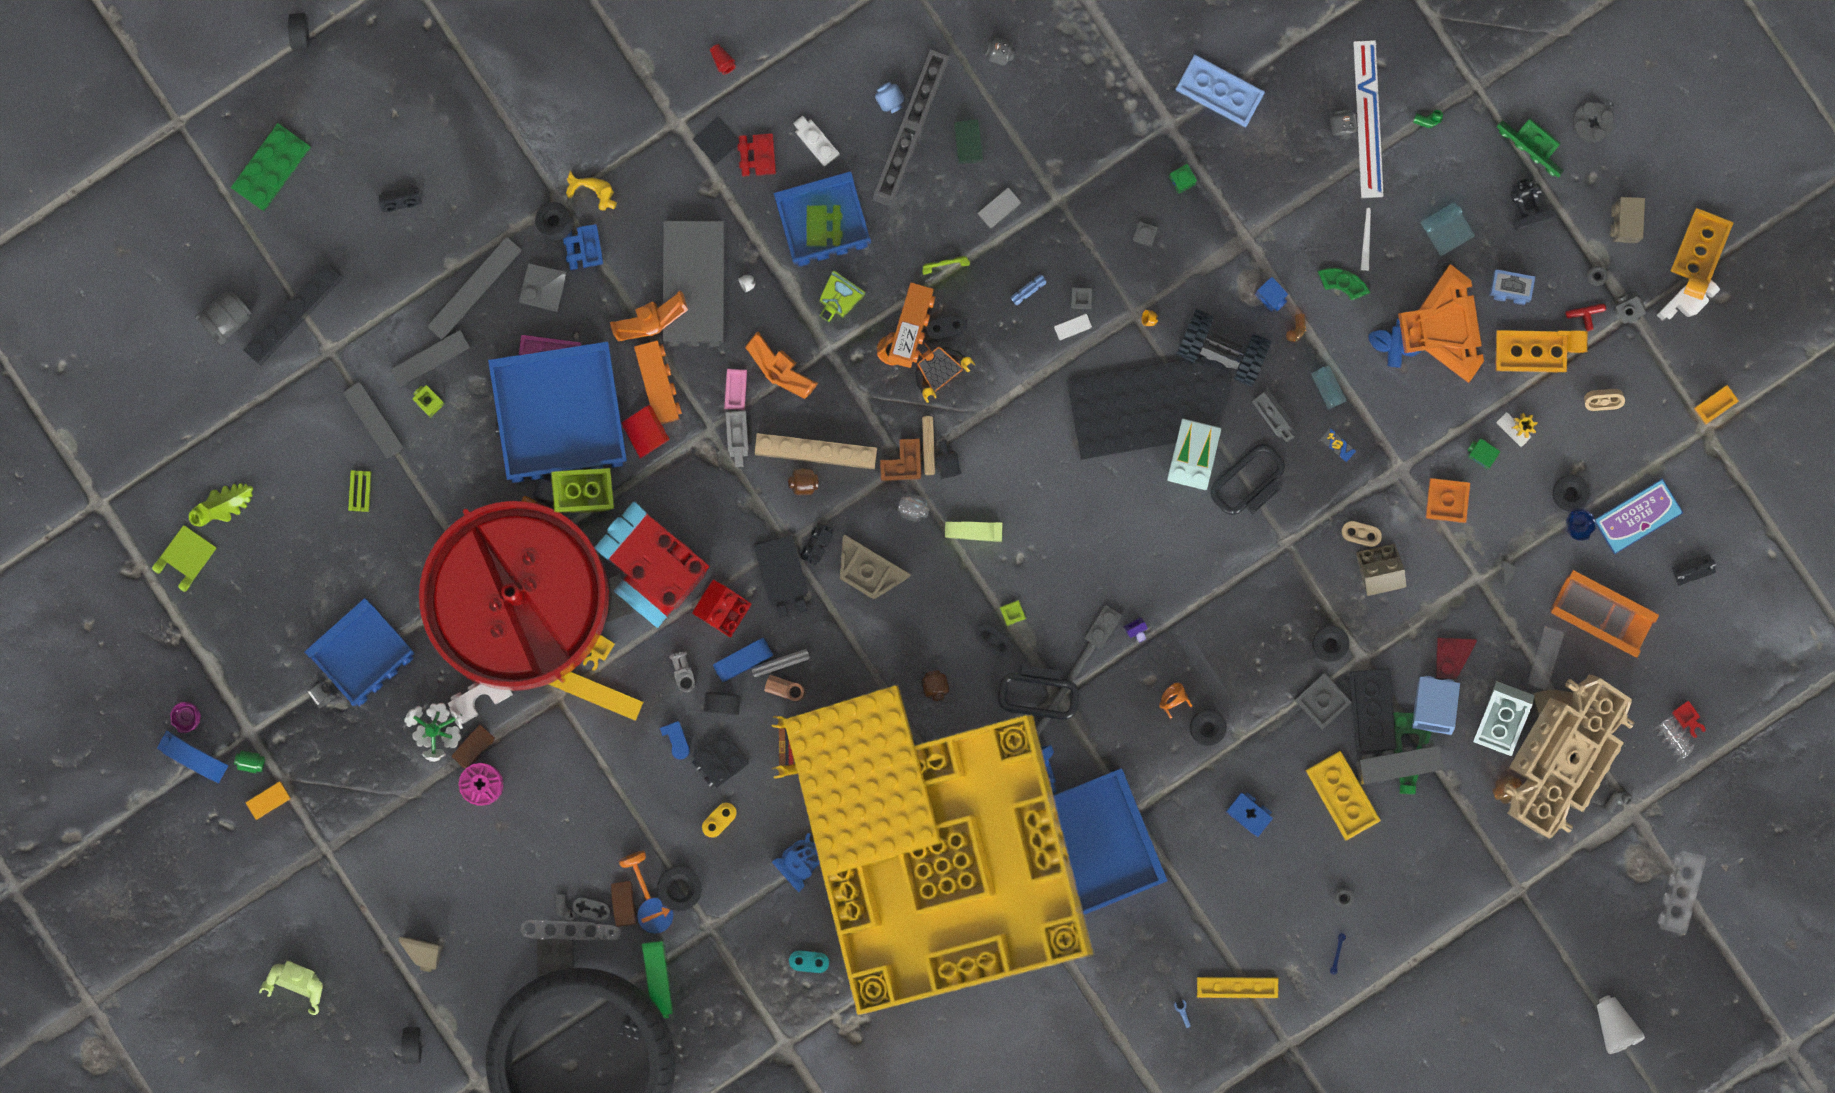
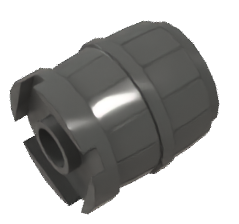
M230 290L228 292L225 291L215 300L213 299L202 312L200 311L194 317L198 322L202 323L205 331L222 346L229 337L241 329L250 319L249 316L252 313Z

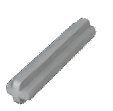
M804 649L753 666L751 670L753 676L758 677L808 660L810 656L808 650Z

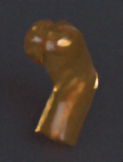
M1305 314L1295 315L1296 327L1293 331L1287 332L1286 338L1288 341L1298 342L1306 332Z

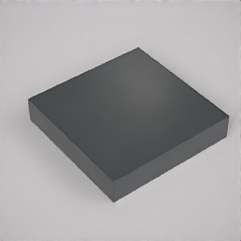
M1325 673L1294 700L1321 730L1352 703Z

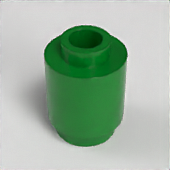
M241 750L240 754L236 753L234 765H237V770L252 773L262 772L265 756H261L260 753Z

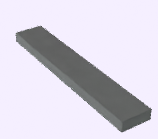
M506 237L427 327L443 340L522 250Z

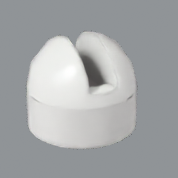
M744 275L738 279L745 292L755 287L756 283L751 275Z

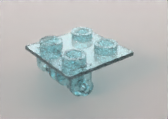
M1455 202L1420 222L1440 256L1475 237L1462 215V209L1459 206L1457 207Z

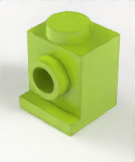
M427 385L425 387L420 386L413 393L414 397L412 399L430 418L445 405ZM426 397L431 398L430 404H425L424 399Z

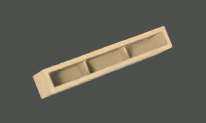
M757 433L755 455L875 469L877 448Z

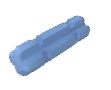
M1038 275L1034 278V281H1030L1018 293L1011 296L1013 303L1019 305L1024 298L1026 299L1036 292L1038 287L1044 286L1046 284L1045 278L1042 275Z

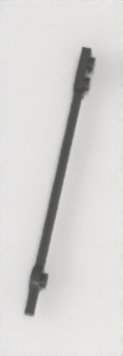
M1105 605L1084 638L1089 643L1066 680L1074 682L1095 647L1102 649L1123 615ZM1060 687L1047 710L1055 711L1069 689ZM1041 717L1036 725L1038 737L1050 718Z

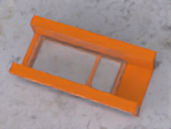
M1574 570L1567 576L1550 609L1551 614L1636 658L1641 652L1639 649L1651 625L1659 617L1657 613Z

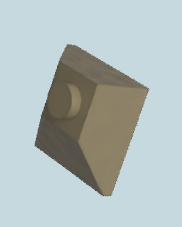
M406 936L399 937L400 944L415 965L420 966V970L432 972V969L438 968L443 945Z

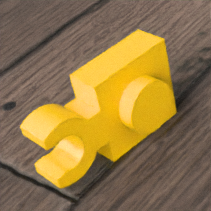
M600 635L597 643L591 650V656L584 659L583 665L586 666L587 662L592 660L594 662L592 670H597L599 666L598 660L602 659L605 661L615 643Z

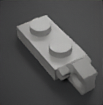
M746 411L726 412L728 452L730 457H735L736 467H744L743 456H748L749 451Z

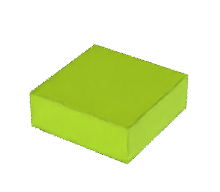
M1019 600L1000 607L1007 626L1026 619Z

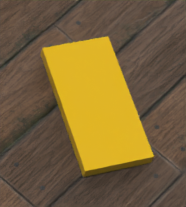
M1341 751L1305 770L1345 841L1381 821Z

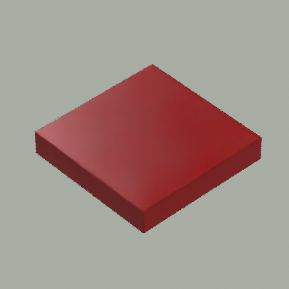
M651 405L644 407L621 423L640 458L670 440Z

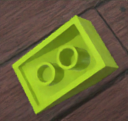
M610 468L551 472L555 512H607L614 508Z

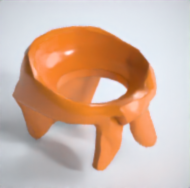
M894 332L883 337L877 345V356L881 361L891 366L898 365L888 362L886 354L887 346L893 343Z
M1174 683L1163 693L1159 707L1164 709L1171 719L1172 716L1168 709L1184 701L1190 707H1192V704L1181 683ZM1174 695H1177V697L1171 703H1166L1169 698H1171Z

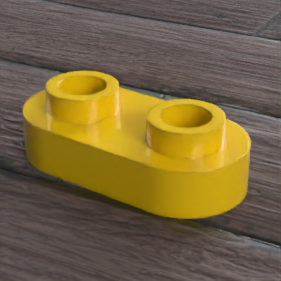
M730 803L719 805L703 822V833L708 837H717L735 819L737 814L736 808ZM724 809L730 811L728 817L723 816L722 812ZM709 824H715L716 829L710 831L708 829Z

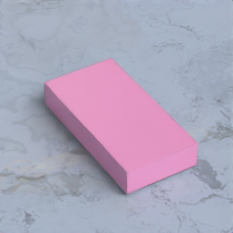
M727 369L724 409L745 410L747 370Z

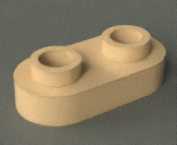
M1619 389L1594 390L1584 396V403L1590 411L1613 410L1622 407L1625 403L1623 392Z
M1354 521L1344 524L1341 530L1342 536L1346 541L1368 547L1378 545L1382 538L1378 528ZM1349 528H1353L1355 530L1354 535L1351 536L1348 534ZM1372 533L1374 540H1368L1367 535Z

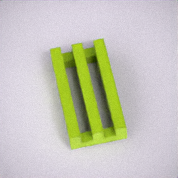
M351 470L348 511L369 512L371 471ZM355 475H358L357 507H354ZM363 476H366L365 508L361 507Z

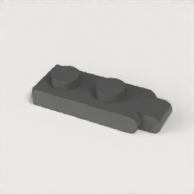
M1266 390L1252 401L1279 438L1282 437L1284 441L1289 442L1297 435L1293 429L1294 423L1269 390Z

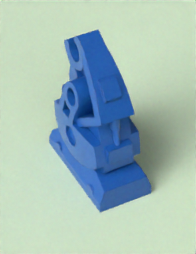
M807 833L805 840H799L787 848L782 854V858H777L772 862L798 892L805 887L802 880L809 878L813 870L820 863L815 842L809 840L810 833ZM804 845L803 849L799 851L796 850L797 847Z

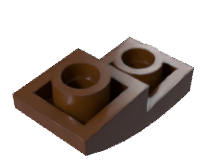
M479 725L452 755V758L466 769L480 758L481 753L494 742L495 737Z
M632 882L611 884L616 926L636 924V906L633 903Z

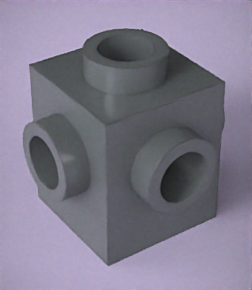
M1637 291L1630 295L1628 293L1623 294L1615 301L1616 308L1613 310L1618 320L1622 319L1624 324L1628 322L1630 324L1635 323L1640 319V316L1646 314V308Z

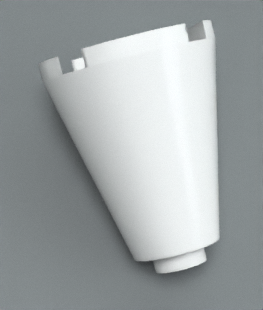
M1608 995L1599 1000L1600 1003L1597 1005L1608 1054L1622 1051L1627 1046L1635 1045L1645 1039L1643 1032L1615 997L1611 998Z

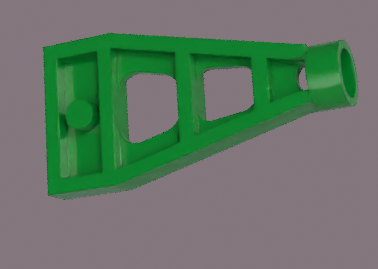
M1394 712L1397 749H1393L1394 754L1402 753L1401 736L1405 733L1417 734L1419 736L1416 750L1422 749L1423 744L1429 743L1431 731L1412 728L1414 713ZM1418 775L1399 778V793L1416 794ZM1405 782H1410V783H1411V786H1410V785H1404V783H1405Z

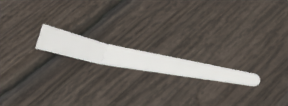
M1370 208L1366 210L1361 270H1369Z

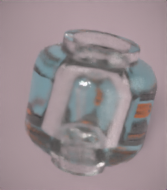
M908 494L906 497L903 496L901 498L898 511L901 512L902 518L913 522H920L923 517H927L930 507L927 506V501L924 497Z

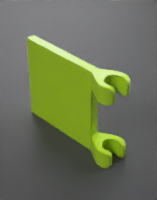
M183 525L152 569L159 574L166 563L170 564L186 576L178 586L180 590L186 592L217 548Z

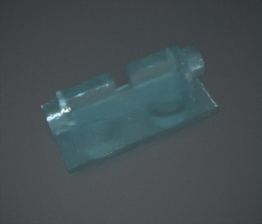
M1329 365L1311 374L1328 410L1347 401Z

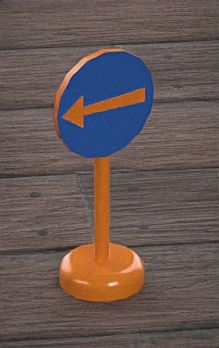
M642 850L627 855L618 862L622 868L633 866L646 901L638 909V922L642 929L656 934L669 928L674 915L673 910L663 906L657 897H650L637 865L646 858V853Z

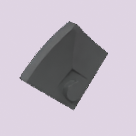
M528 263L519 303L558 312L567 272Z

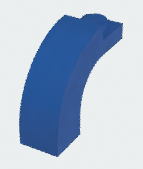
M168 731L165 732L157 747L168 757L217 783L220 782L228 768V765L219 759L195 748Z

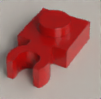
M1686 701L1671 712L1683 729L1687 726L1690 728L1689 733L1693 738L1697 737L1694 732L1696 727H1699L1702 732L1706 731L1704 725L1697 723L1696 720L1700 716L1689 701Z

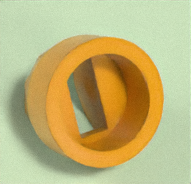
M1145 310L1142 314L1141 322L1144 326H1154L1158 322L1156 319L1158 315L1154 311Z

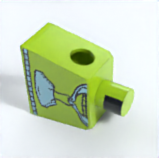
M833 271L820 298V302L826 306L820 316L830 322L835 313L844 317L865 296V292Z

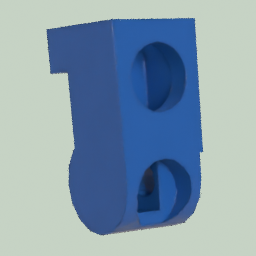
M680 721L660 728L662 736L668 735L673 746L671 750L672 755L680 760L687 758L690 749Z

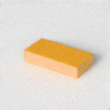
M1726 385L1696 406L1694 410L1706 425L1739 402L1729 386Z
M280 781L245 803L257 820L290 800L291 797Z

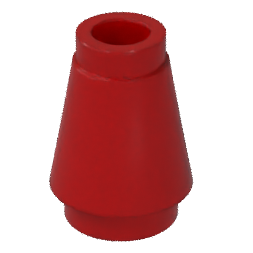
M716 44L710 49L718 72L726 75L736 68L735 60L720 44Z

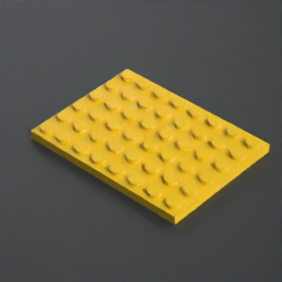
M892 686L784 720L826 876L941 843L898 686Z

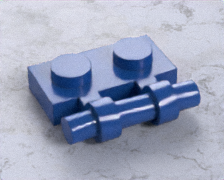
M597 224L578 227V236H572L571 231L563 238V244L566 245L568 255L566 256V261L569 263L570 270L578 269L577 261L580 260L583 261L584 268L604 265ZM575 243L580 244L581 253L575 254Z

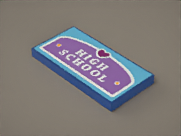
M1661 479L1593 521L1613 554H1616L1683 514V511L1664 480Z

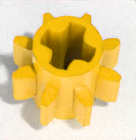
M1521 413V419L1513 418L1516 423L1511 429H1516V436L1524 434V437L1528 438V432L1536 433L1533 428L1538 423L1533 422V415L1525 418V414ZM1527 422L1526 427H1528V429H1522L1523 425L1521 423Z

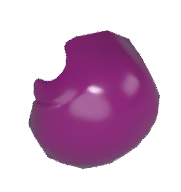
M187 701L176 704L170 713L171 725L179 733L191 732L197 728L201 720L199 709L193 703Z

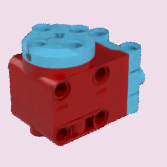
M633 501L622 514L624 519L618 517L608 528L607 533L611 537L605 534L594 548L610 563L612 562L626 574L613 591L655 627L659 628L670 613L679 608L701 582L710 566Z

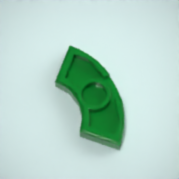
M1327 268L1318 271L1325 290H1341L1348 295L1351 301L1370 293L1366 284L1351 272L1339 268Z

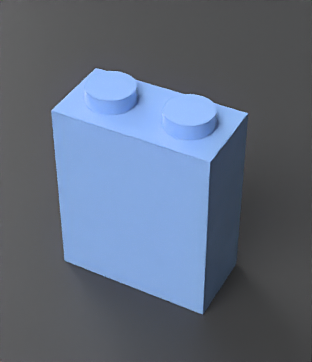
M1432 676L1420 677L1417 683L1412 728L1452 735L1456 723L1460 683L1451 679L1438 680Z

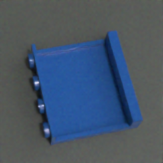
M851 172L774 193L794 265L804 266L810 264V260L816 258L818 261L829 258L830 254L834 253L843 255L849 252L848 249L855 247L856 250L868 247L867 244L871 243Z
M366 598L305 651L308 657L319 666L351 702L352 706L364 704L368 700L367 695L372 691L376 693L383 686L382 682L387 677L390 680L399 672L397 668L402 664L406 666L414 659L412 655L415 653Z

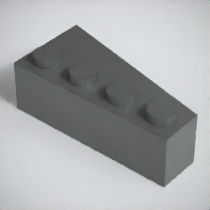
M1434 743L1423 744L1422 749L1414 750V746L1402 748V753L1394 754V750L1382 752L1380 757H1374V754L1363 755V760L1355 761L1360 785L1444 770L1440 746L1434 747Z

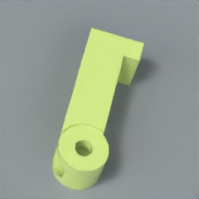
M945 522V538L1002 542V523Z

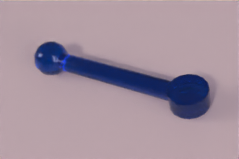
M1342 933L1338 935L1339 943L1333 967L1330 969L1332 975H1336L1338 972L1337 964L1341 947L1346 939L1345 934Z

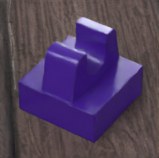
M1141 617L1123 626L1130 638L1135 636L1139 643L1146 640L1143 631L1147 630L1148 627Z

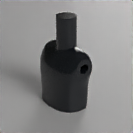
M946 440L938 442L941 454L935 457L941 479L960 475L961 470L957 452L948 450Z

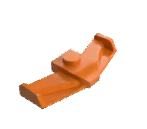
M678 291L675 296L659 308H657V304L654 302L648 303L635 309L637 318L612 321L610 325L613 335L618 341L658 334L688 310L682 291Z
M759 331L754 334L746 345V350L771 383L777 384L804 399L818 385V382L793 371L792 369L796 362L781 350L775 356Z

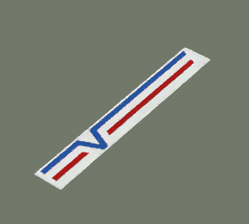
M1376 41L1354 42L1361 198L1383 197Z

